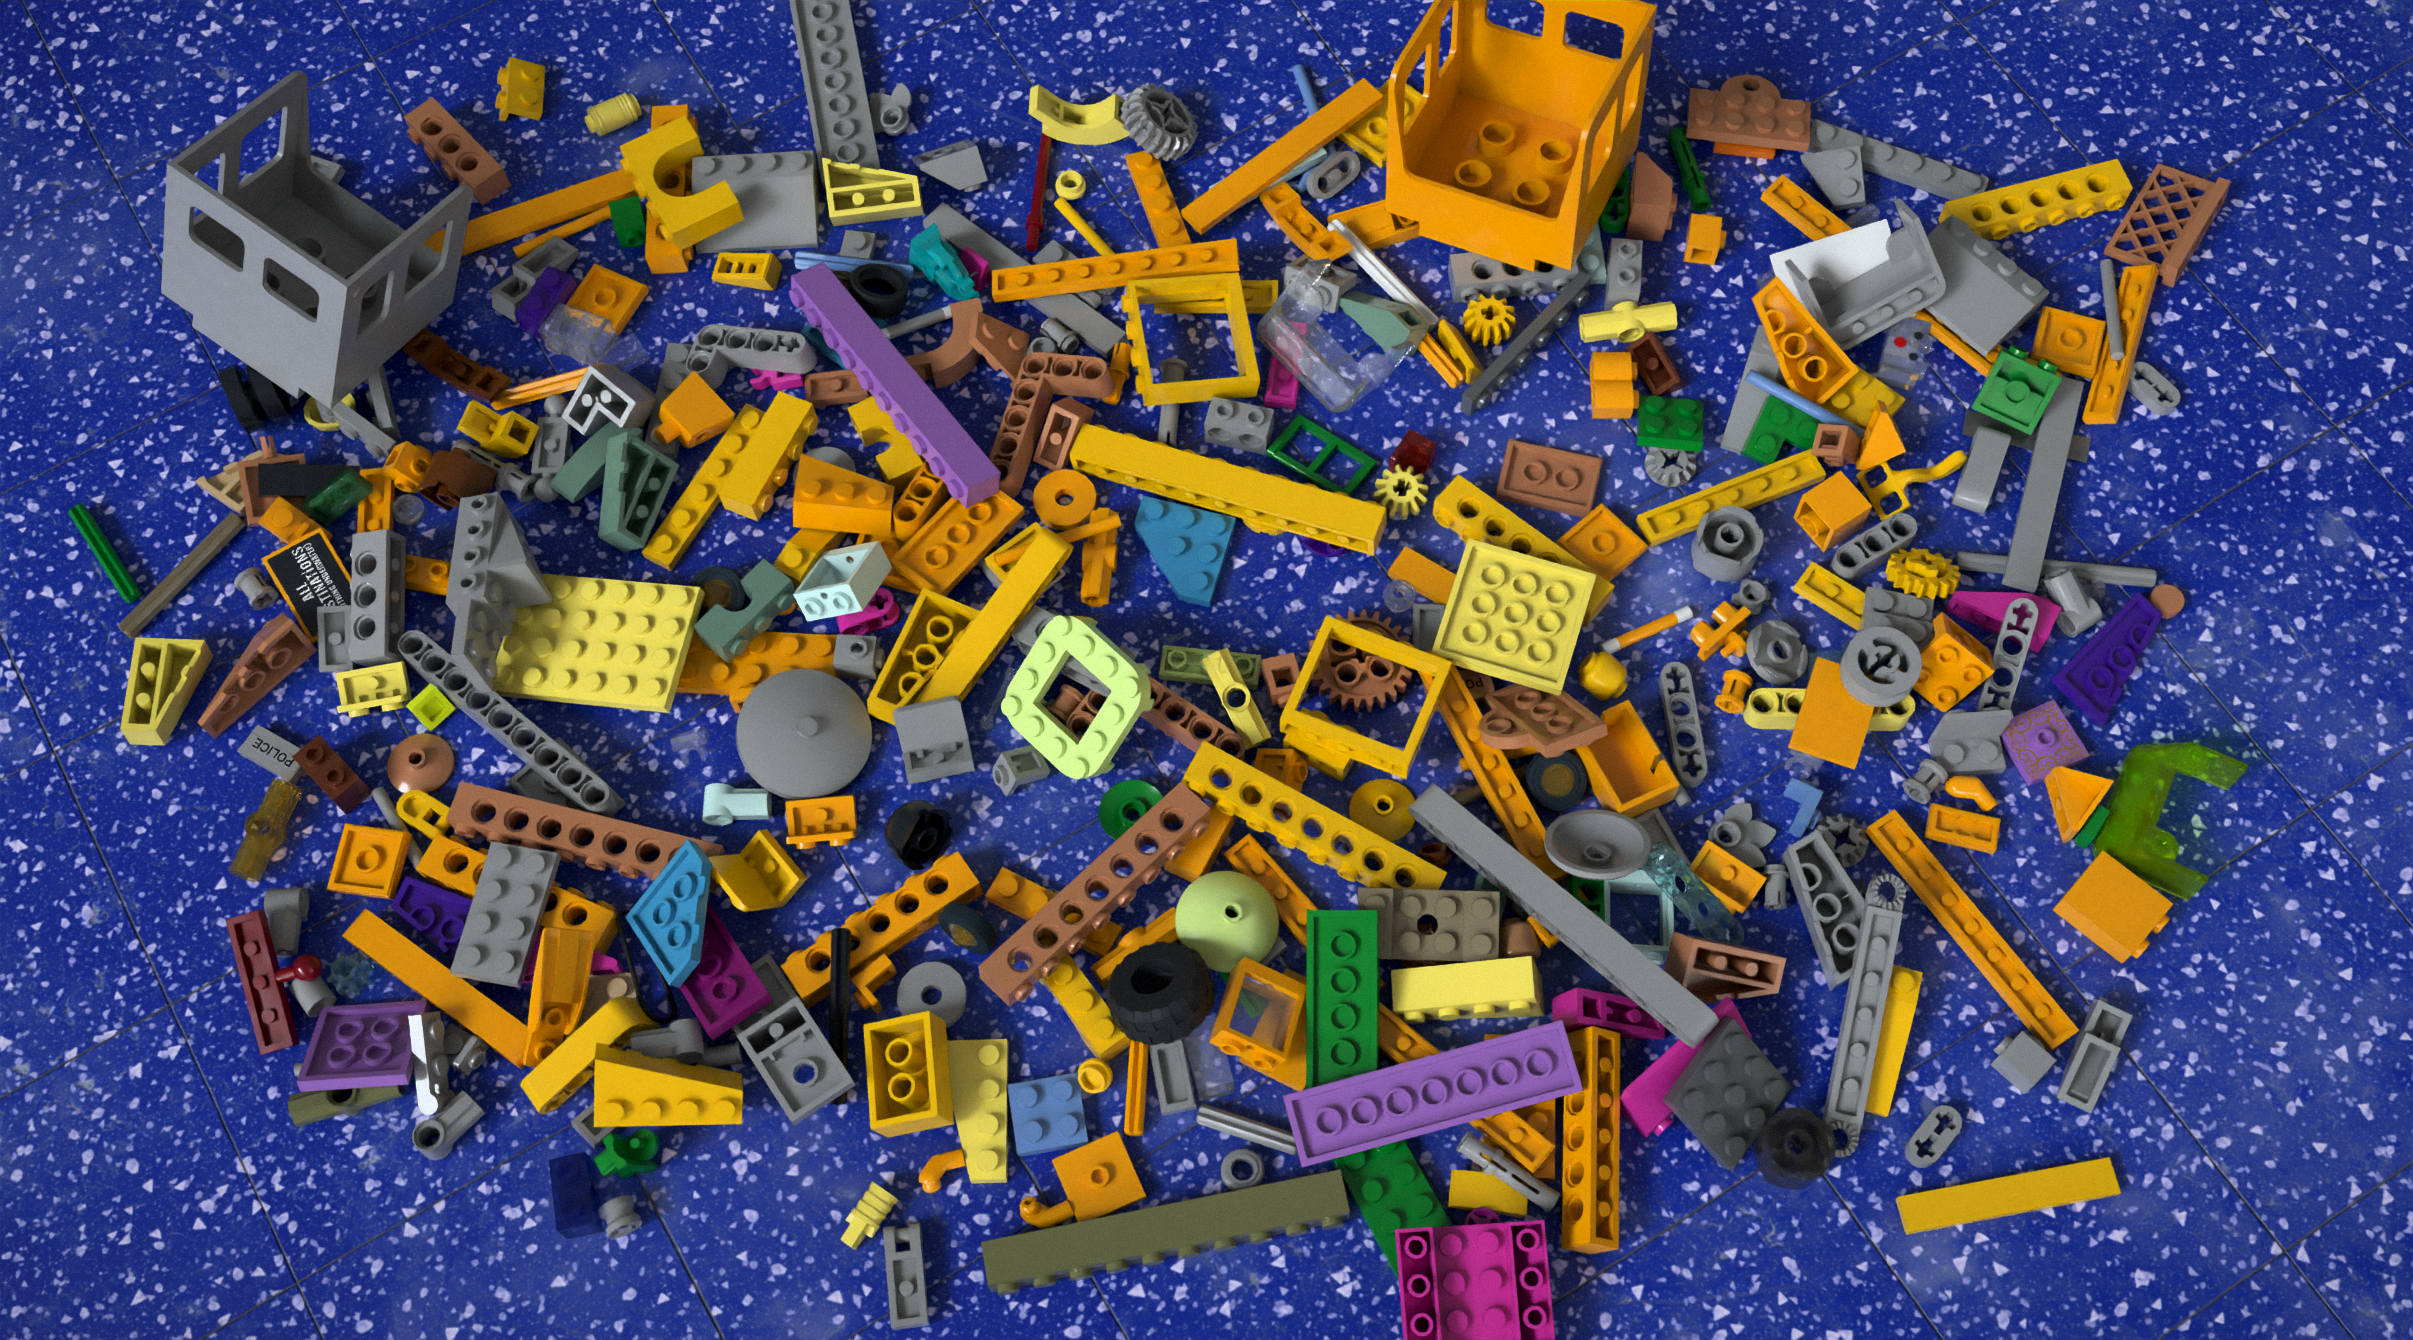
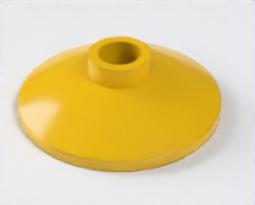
M1389 779L1371 780L1360 786L1353 794L1349 805V817L1351 821L1384 839L1396 842L1405 837L1415 824L1416 820L1408 810V807L1415 799L1405 786ZM1381 802H1385L1390 806V808L1386 811H1382L1377 807V805Z

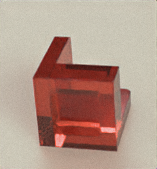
M1409 429L1390 456L1389 470L1394 474L1395 465L1399 464L1402 472H1406L1407 468L1412 466V476L1421 473L1424 476L1436 459L1437 443Z

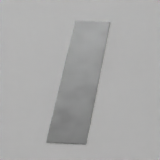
M1966 410L1963 435L1974 437L1979 425H1983L2011 435L2009 445L2033 450L2038 426L2029 435L1985 414ZM2072 434L2067 459L2087 463L2091 438Z

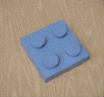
M1077 1072L1007 1085L1018 1157L1074 1148L1089 1143Z

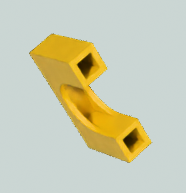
M685 115L619 146L623 156L619 163L627 177H634L635 181L632 184L639 198L646 197L648 203L645 205L653 221L660 220L662 224L659 226L661 234L667 243L671 241L674 243L678 252L744 220L739 201L726 180L697 194L686 197L671 196L660 190L664 178L672 170L692 161L693 157L704 155L699 137Z

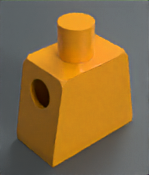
M693 371L661 404L658 417L662 424L655 428L653 432L657 440L663 445H667L677 438L686 448H692L727 431L733 423L735 413L696 371Z

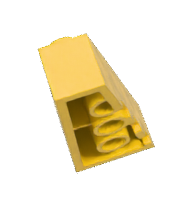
M596 1042L594 1127L742 1124L743 1084L741 1073L699 1064L691 1066L678 1063L677 1059L649 1057L641 1055L639 1051L612 1049L607 1044Z

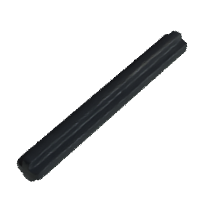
M834 928L831 932L829 1044L848 1072L851 931L848 928ZM847 1091L828 1104H846Z

